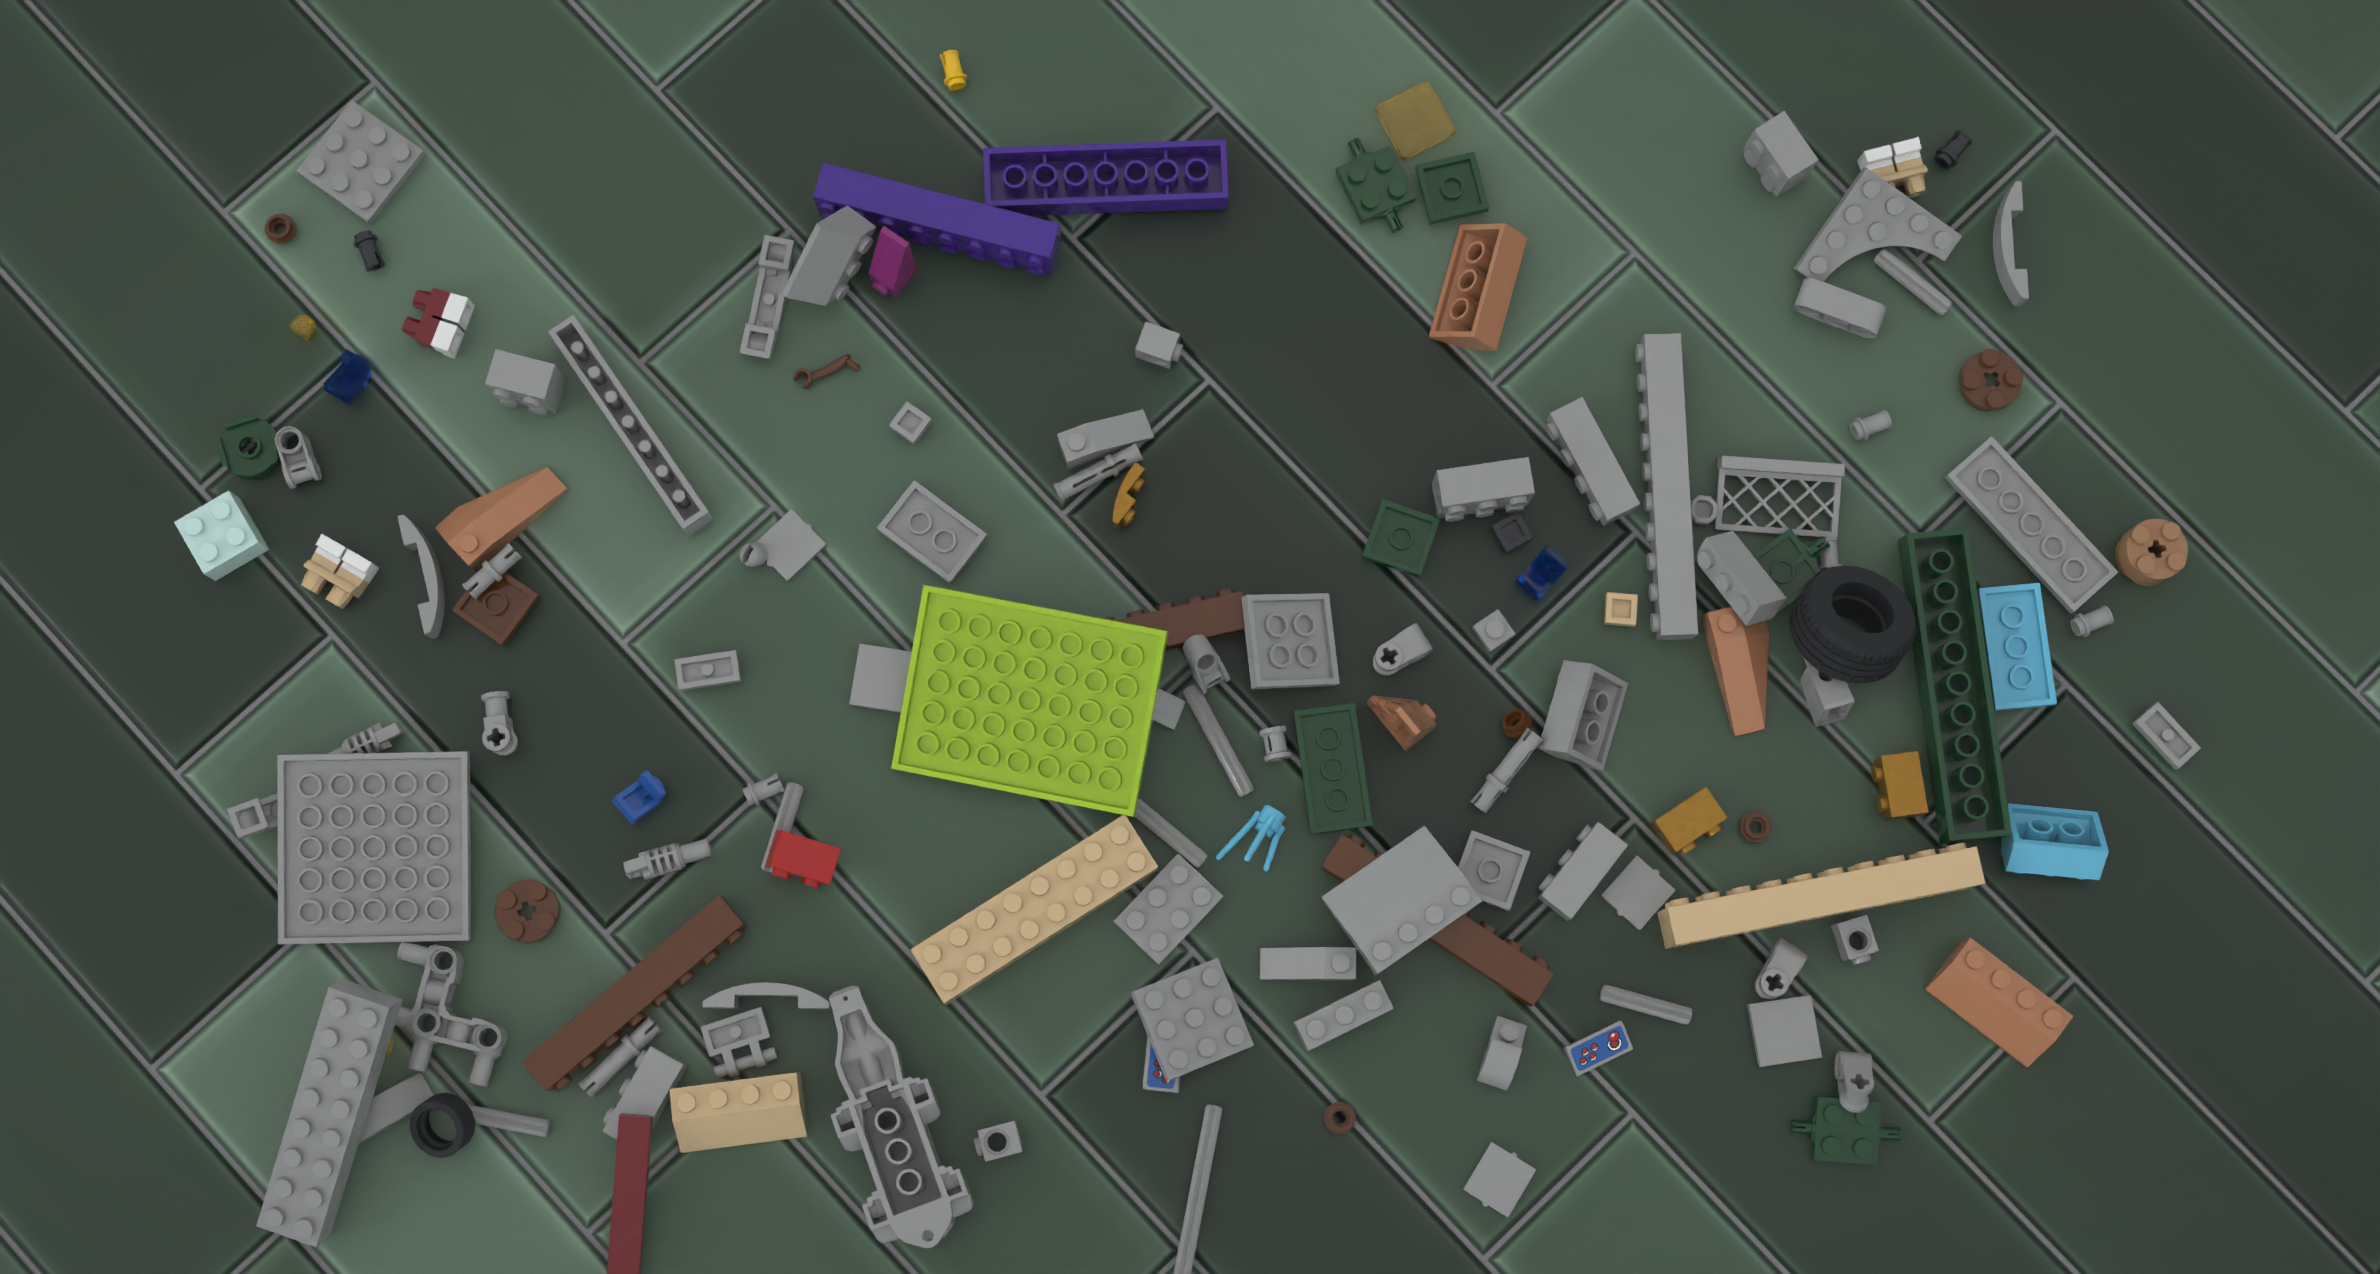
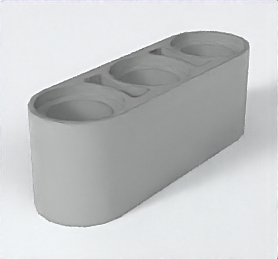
M1805 278L1803 280L1794 304L1795 311L1802 315L1869 339L1877 338L1887 310L1881 303L1813 278Z

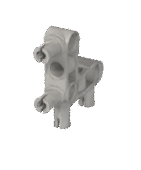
M401 942L397 959L424 966V973L414 1007L412 1009L400 1007L395 1023L397 1026L406 1027L407 1031L412 1034V1039L415 1040L407 1068L426 1072L433 1045H437L438 1042L474 1051L473 1054H476L469 1083L488 1087L494 1060L501 1056L502 1049L506 1047L508 1034L504 1027L496 1023L474 1017L472 1020L458 1017L453 1012L451 1007L456 985L460 984L463 975V955L454 948L434 944L425 947ZM450 953L453 963L449 969L443 970L440 960L444 954ZM428 1015H433L436 1025L432 1031L427 1032L424 1029L423 1022ZM493 1029L497 1033V1041L493 1046L489 1047L484 1041V1036L488 1030Z

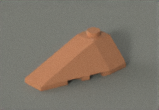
M545 467L457 507L435 529L466 564L478 572L483 567L481 564L485 560L490 561L507 546L506 544L516 538L569 489L548 467Z
M1732 607L1708 612L1701 618L1733 736L1737 737L1764 730L1769 651L1767 623L1762 621L1746 626Z

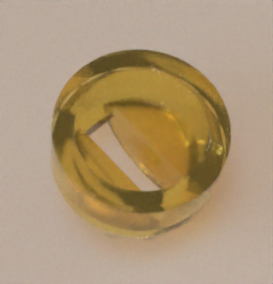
M302 314L296 316L288 328L296 335L309 341L315 332L316 326L310 316Z

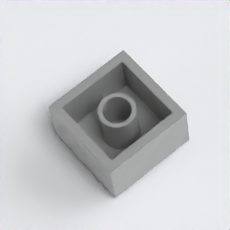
M1785 111L1754 129L1743 148L1746 162L1751 167L1757 169L1761 175L1760 179L1767 191H1772L1776 198L1804 181L1818 162V158Z
M495 349L485 385L493 392L492 395L500 399L499 403L505 406L517 408L518 404L528 406V410L533 413L547 415V412L557 414L567 379L555 364Z

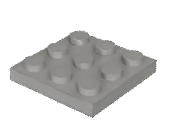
M351 100L296 171L371 225L426 153Z
M1329 593L1262 594L1241 597L1251 689L1326 687L1340 684Z
M1218 958L1131 992L1166 1082L1254 1046Z

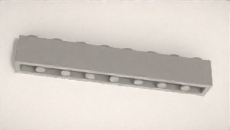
M572 315L550 329L548 333L685 533L691 536L713 521L714 518L576 317Z

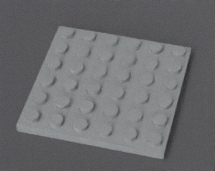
M470 751L277 755L278 944L471 940Z

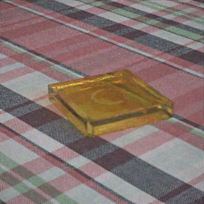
M1428 80L1375 106L1374 109L1402 160L1456 133L1455 127Z

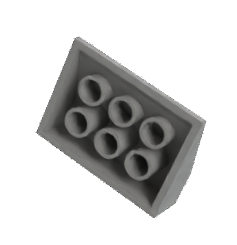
M1425 826L1321 897L1375 976L1482 902L1467 878Z

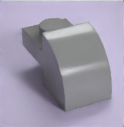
M1500 1016L1496 1017L1487 1049L1483 1055L1477 1081L1507 1091L1521 1056V1047L1527 1025Z

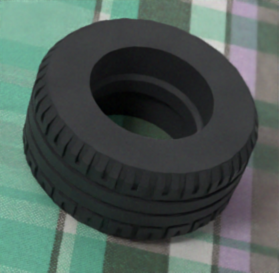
M1836 566L1816 573L1808 581L1790 614L1791 635L1802 656L1820 672L1848 683L1875 682L1889 676L1905 656L1916 634V620L1912 606L1901 590L1878 573L1857 566ZM1839 616L1856 622L1866 632L1850 627Z

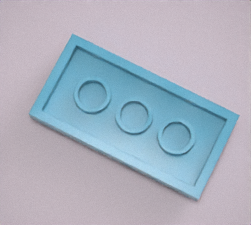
M2040 583L1978 588L1977 594L1994 711L2056 705L2057 700Z

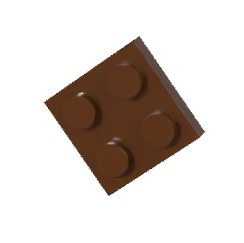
M506 572L501 575L503 578L499 582L494 581L477 599L470 592L478 583L470 591L466 590L452 609L454 613L502 646L506 645L541 597Z

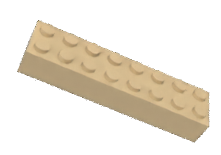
M1122 815L910 950L942 1002L947 1005L1158 871V866L1126 815Z

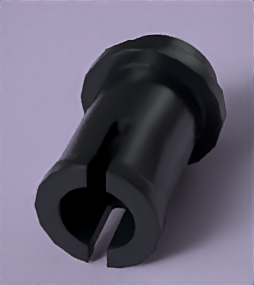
M1957 130L1948 143L1936 151V163L1944 169L1956 166L1959 156L1972 143L1970 136L1963 131Z
M370 230L356 234L353 244L354 247L359 248L366 271H376L384 267L385 262L376 244L377 236L373 235Z

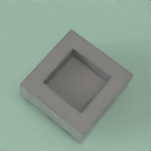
M906 401L889 424V427L915 445L931 424L932 418Z
M1498 609L1472 627L1489 653L1516 634Z

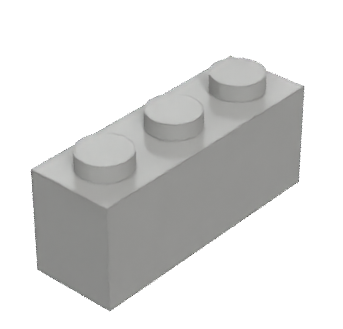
M1734 531L1705 538L1694 556V560L1744 624L1748 626L1774 618L1786 600V596Z
M1599 822L1594 824L1593 827H1590L1588 824L1584 827L1576 838L1580 842L1573 852L1568 849L1557 862L1561 866L1555 876L1549 873L1538 887L1542 891L1538 899L1566 921L1573 918L1628 846V844Z
M1378 980L1295 1021L1293 1024L1306 1051H1309L1394 1008L1381 981Z
M650 1046L648 1051L643 1049L634 1066L638 1069L633 1078L630 1079L628 1077L619 1090V1095L622 1096L616 1107L611 1106L603 1119V1123L606 1126L602 1132L617 1139L618 1121L621 1113L653 1116V1129L670 1099L669 1089L676 1088L688 1067L686 1063L656 1047Z

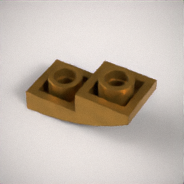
M1136 462L1123 480L1115 501L1112 522L1116 530H1119L1122 524L1127 527L1137 514V511L1134 510L1136 508V500L1130 495L1131 493L1137 495L1145 485L1146 480L1143 479L1145 477V469Z

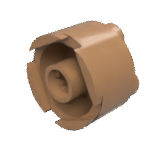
M2148 519L2140 522L2124 533L2115 548V561L2119 571L2133 580L2134 583L2142 586L2159 584L2177 574L2185 566L2188 556L2187 541L2179 525L2163 519Z

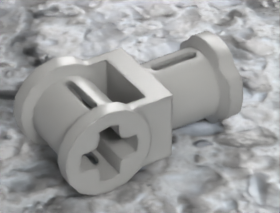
M495 691L481 695V700L485 702L487 716L483 718L485 730L482 735V741L487 749L500 756L512 754L518 746V738L514 733L513 721L508 714L507 699L510 698V695L507 691ZM501 734L505 736V739L500 740ZM500 740V745H497L495 742Z

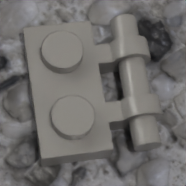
M763 1007L701 1026L709 1057L722 1054L725 1062L714 1066L717 1079L727 1075L731 1078L740 1075L742 1070L754 1066L761 1068L767 1066V1062L778 1059L775 1047L763 1050L760 1041L772 1037ZM747 1045L750 1046L752 1054L735 1059L733 1050Z

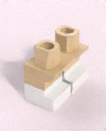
M1919 137L1893 143L1891 147L1886 145L1866 150L1857 160L1860 170L1863 167L1870 169L1895 188L1904 185L1907 197L1909 198L1920 196L1926 191L1924 175L1928 170L1923 165L1920 150L1922 147Z
M321 534L316 543L318 547L312 558L303 565L308 571L301 585L318 595L325 583L329 581L334 586L326 600L343 609L353 596L358 599L379 570V567Z

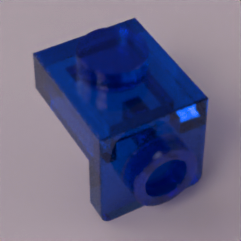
M346 349L342 353V364L323 383L324 391L350 405L371 382V363L364 356Z
M1545 546L1515 582L1539 602L1569 567V564L1558 553Z

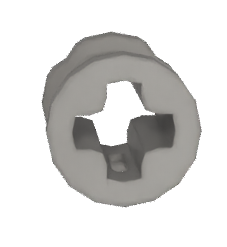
M1286 726L1271 727L1259 731V736L1263 737L1266 750L1265 762L1280 761L1292 757L1291 752L1287 750L1284 735L1287 731Z

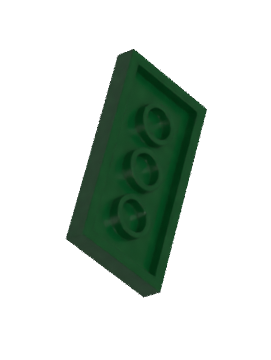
M1355 703L1293 711L1310 834L1372 827L1373 821Z

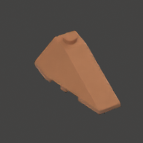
M1373 695L1367 701L1370 709L1405 751L1431 732L1437 725L1434 721L1436 715L1427 704L1421 706L1417 700Z

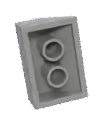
M848 205L816 223L782 295L786 298L823 306L830 304L836 299L840 301L850 288L847 285L849 279L861 267L859 260L862 254H865L873 244L871 237L876 226Z
M1563 660L1545 726L1541 734L1543 741L1539 744L1538 749L1556 758L1603 771L1628 683L1594 664Z

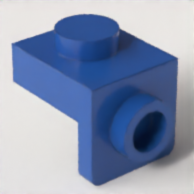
M646 770L641 773L635 783L613 798L612 803L633 825L660 806L666 792L660 779L652 776Z

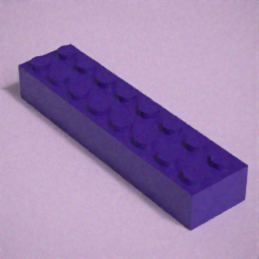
M1226 139L983 148L985 204L1028 216L1228 209Z
M826 163L822 165L813 195L819 214L823 216V219L848 205L875 225V230L881 231L885 226L898 236L910 238V241L916 245L927 246L929 243L939 246L940 250L947 253L956 254L957 251L968 253V256L974 260L986 261V258L995 260L1002 267L1014 269L1015 266L1026 268L1028 273L1036 276L1053 274L1062 242L1059 223Z

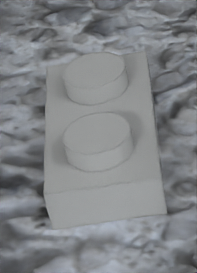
M737 650L674 659L679 691L742 682Z
M2159 702L2154 703L2132 723L2175 770L2179 769L2201 749Z

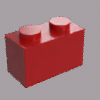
M776 830L765 867L773 869L771 875L788 880L791 875L803 878L801 884L819 889L820 884L830 885L841 848L783 830Z

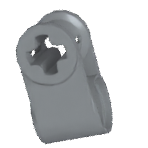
M288 426L280 429L276 434L275 444L282 463L283 475L289 488H297V484L311 479L321 480V470L314 456L308 436L295 427ZM293 436H298V445L293 449H288V440Z
M1415 623L1378 647L1373 657V667L1377 673L1383 676H1390L1407 665L1424 658L1434 649L1418 624ZM1384 654L1386 657H1394L1392 665L1388 661L1384 663L1381 661Z
M1194 635L1185 641L1182 648L1183 653L1190 666L1191 675L1203 695L1207 693L1208 688L1223 680L1225 682L1230 680L1229 674L1219 655L1204 635Z
M1780 937L1756 978L1755 990L1757 994L1766 1000H1773L1783 995L1794 977L1803 967L1808 954ZM1774 978V985L1777 988L1770 991L1768 989L1769 983L1766 980Z
M1838 1051L1835 1057L1834 1071L1838 1084L1840 1104L1849 1112H1862L1867 1108L1868 1094L1874 1088L1872 1056L1869 1053Z

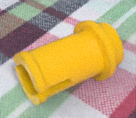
M957 50L944 51L943 54H940L946 76L944 84L951 91L963 89L968 78L963 73L959 52Z

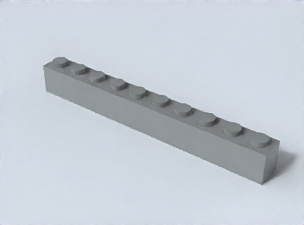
M1681 333L1644 334L1640 344H1636L1635 357L1636 362H1641V373L1637 375L1638 392L1643 394V403L1639 404V421H1644L1645 433H1641L1640 447L1641 451H1646V463L1642 464V479L1647 481L1648 493H1644L1643 503L1644 510L1649 511L1650 523L1645 525L1646 541H1651V553L1647 554V569L1652 571L1653 583H1649L1648 588L1649 601H1654L1655 613L1650 615L1651 632H1656V640L1694 639L1698 635Z

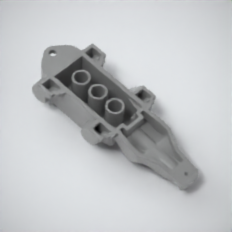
M849 986L833 992L829 997L838 1032L835 1067L849 1100L841 1103L842 1106L836 1108V1113L830 1116L844 1149L847 1151L863 1149L877 1191L871 1193L872 1196L867 1198L868 1203L863 1204L862 1207L870 1230L873 1231L876 1240L880 1243H888L901 1239L908 1244L922 1248H932L948 1234L955 1223V1218L969 1212L974 1202L959 1168L953 1170L952 1166L946 1168L944 1165H941L928 1128V1124L937 1120L941 1114L937 1098L927 1078L921 1080L919 1077L913 1079L911 1076L904 1078L902 1061L896 1044L874 1022L862 997L860 988L858 986Z

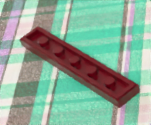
M626 1113L619 1115L607 1274H641L653 1116Z

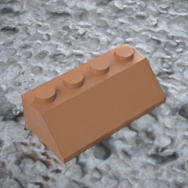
M1506 223L1466 224L1459 226L1429 334L1431 339L1473 351H1497L1528 239L1526 236Z
M1972 938L1960 940L1924 989L2025 1067H2029L2057 1040L2073 1018V1015Z

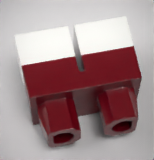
M433 288L432 292L417 290L412 305L414 308L423 310V316L421 320L408 316L405 319L402 331L415 339L421 347L434 349L443 355L455 359L464 336L462 330L466 331L475 305L467 297Z

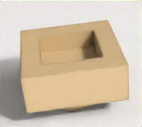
M1607 592L1605 594L1604 625L1635 627L1638 595Z

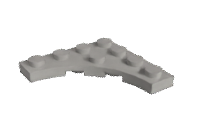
M1863 167L1793 269L1806 278H1813L1824 282L1835 269L1852 257L1868 250L1887 246L1912 247L1929 253L1941 261H1945L1962 235L1870 169Z

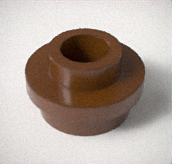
M276 214L267 220L265 234L273 243L285 244L294 238L296 224L288 215ZM280 226H286L284 233L277 234V229Z
M1521 709L1509 711L1502 720L1503 731L1511 739L1520 738L1527 727L1531 729L1533 724L1530 714Z
M1750 812L1740 822V833L1745 840L1751 843H1760L1769 837L1771 822L1761 812ZM1752 822L1759 824L1760 831L1758 833H1753L1750 830Z
M1345 1102L1332 1103L1325 1110V1125L1334 1133H1346L1355 1124V1112ZM1338 1111L1343 1112L1346 1117L1342 1124H1337L1334 1121V1114Z

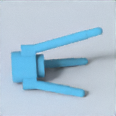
M1265 805L1261 812L1256 810L1252 818L1216 855V860H1221L1257 823L1255 829L1259 833L1249 847L1244 860L1249 861L1264 836L1271 837L1274 834L1263 867L1265 872L1269 871L1279 839L1285 830L1282 824L1286 816L1269 805Z

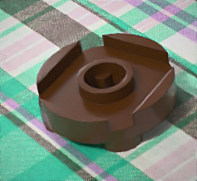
M1986 349L1973 355L1962 366L1959 373L1962 397L1970 406L1980 411L2004 409L2017 398L2021 390L2023 373L2015 361L2008 355L1994 349ZM1984 374L1995 376L1997 387L1991 385L1989 388L1984 385L1986 379L1983 377Z
M520 880L509 885L498 895L495 909L496 921L501 931L508 938L523 943H535L548 937L556 922L559 921L561 914L560 902L555 892L545 884L534 880ZM525 903H528L531 907H536V912L531 914L532 919L530 920L520 915V910L523 909Z

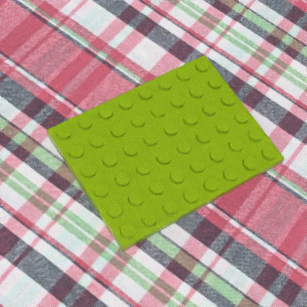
M923 585L891 769L1134 817L1169 631Z

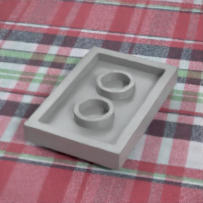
M915 480L877 527L880 533L950 585L988 537L987 533Z
M1178 853L1113 922L1160 965L1224 896Z

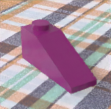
M884 226L880 231L868 274L871 282H873L871 286L877 292L884 296H887L889 293L897 298L917 268L910 244Z

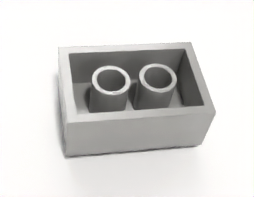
M1529 457L1437 470L1431 483L1437 518H1445L1446 522L1464 519L1463 515L1476 514V517H1487L1493 515L1495 510L1506 509V513L1520 512L1524 510V506H1528L1535 494Z

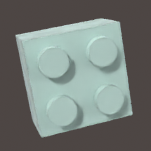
M230 491L223 493L174 522L203 574L215 581L269 550L241 499Z

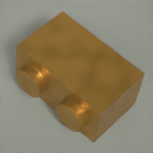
M1918 751L1882 755L1874 759L1875 764L1871 766V773L1874 783H1878L1880 795H1877V808L1880 814L1883 813L1884 821L1921 816L1929 813Z
M1705 787L1650 823V825L1671 855L1677 851L1684 855L1697 846L1695 839L1703 834L1709 838L1723 829L1720 823L1727 819V816L1708 788Z

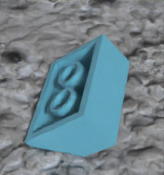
M2007 803L2012 835L2001 839V854L2006 871L2019 874H2040L2050 877H2071L2081 880H2100L2109 850L2098 812Z

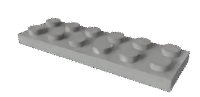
M1992 436L1944 477L2070 614L2075 612L2118 573L2112 564Z

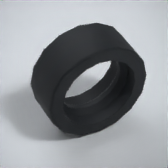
M439 1093L434 1094L414 1109L410 1117V1131L414 1142L422 1151L438 1158L449 1157L471 1141L475 1133V1119L472 1110L464 1100L454 1094ZM432 1109L442 1110L453 1120L456 1128L455 1140L452 1142L443 1140L432 1130L429 1122V1112Z

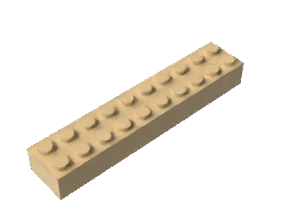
M1965 843L1954 844L1938 849L1939 854L1935 853V849L1924 850L1908 855L1909 860H1905L1904 855L1885 858V860L1877 861L1878 866L1875 867L1873 861L1863 862L1847 867L1848 872H1843V867L1828 869L1817 873L1818 878L1814 879L1812 873L1798 875L1786 879L1787 884L1782 885L1781 879L1772 880L1756 885L1757 890L1751 891L1750 885L1737 887L1726 891V896L1720 897L1719 891L1695 897L1696 902L1689 903L1688 897L1672 900L1669 903H1665V909L1657 912L1665 949L1983 885L1986 883L1977 846L1966 848Z

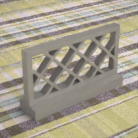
M1736 456L1717 457L1716 503L1718 504L1717 518L1714 519V530L1783 534L1789 528L1780 518L1793 508L1804 520L1795 529H1792L1796 536L1838 537L1842 477H1844L1845 464ZM1725 475L1737 476L1745 485L1733 497L1724 488ZM1744 477L1755 478L1748 483V481ZM1760 478H1767L1775 487L1764 499L1752 487ZM1774 479H1783L1784 481L1779 485ZM1791 480H1798L1806 491L1793 501L1782 488ZM1805 481H1812L1815 483L1809 487ZM1821 482L1833 483V495L1823 503L1814 493L1813 489ZM1748 489L1759 503L1746 513L1735 500ZM1777 492L1790 504L1778 515L1766 503ZM1810 494L1820 507L1807 518L1796 504L1806 495ZM1725 495L1728 501L1723 505V499ZM1832 502V509L1830 511L1827 506ZM1732 503L1743 517L1734 525L1722 524L1723 510ZM1761 506L1773 518L1764 527L1757 526L1749 517ZM1822 510L1831 519L1830 531H1819L1811 522ZM1746 520L1751 526L1740 524ZM1775 522H1777L1781 528H1775L1771 526ZM1807 524L1811 530H1803L1801 528Z

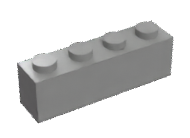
M1583 397L1551 412L1546 419L1548 422L1545 425L1546 430L1553 441L1557 439L1562 449L1560 456L1567 467L1571 466L1577 476L1574 478L1575 484L1581 494L1586 493L1591 503L1588 506L1593 518L1596 521L1600 520L1602 525L1605 526L1635 511L1640 502Z

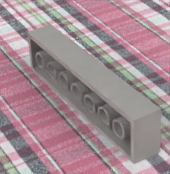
M341 979L328 987L257 1221V1227L313 1247L319 1246L331 1236L402 999L345 979Z

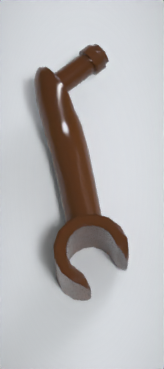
M846 354L833 363L813 372H809L805 368L796 370L794 381L796 382L803 375L808 376V380L803 384V388L809 389L813 381L839 371L845 364H848L855 372H858L861 367L850 359V354Z

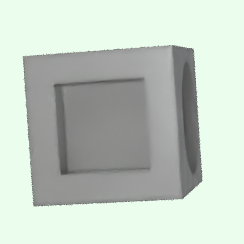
M1145 321L1135 348V357L1170 369L1172 361L1178 362L1184 345L1179 343L1180 333Z
M1867 915L1831 925L1842 962L1852 959L1853 965L1872 960L1871 953L1879 951ZM1852 933L1858 934L1862 939V946L1859 950L1852 948L1849 943V937Z
M1015 1120L978 1130L979 1137L974 1138L978 1157L984 1156L985 1162L1024 1152ZM996 1132L1002 1133L1006 1138V1146L1001 1151H994L989 1146V1138Z

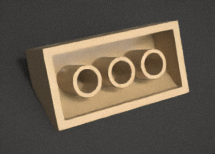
M795 1072L669 1089L672 1121L681 1153L808 1136L801 1073Z

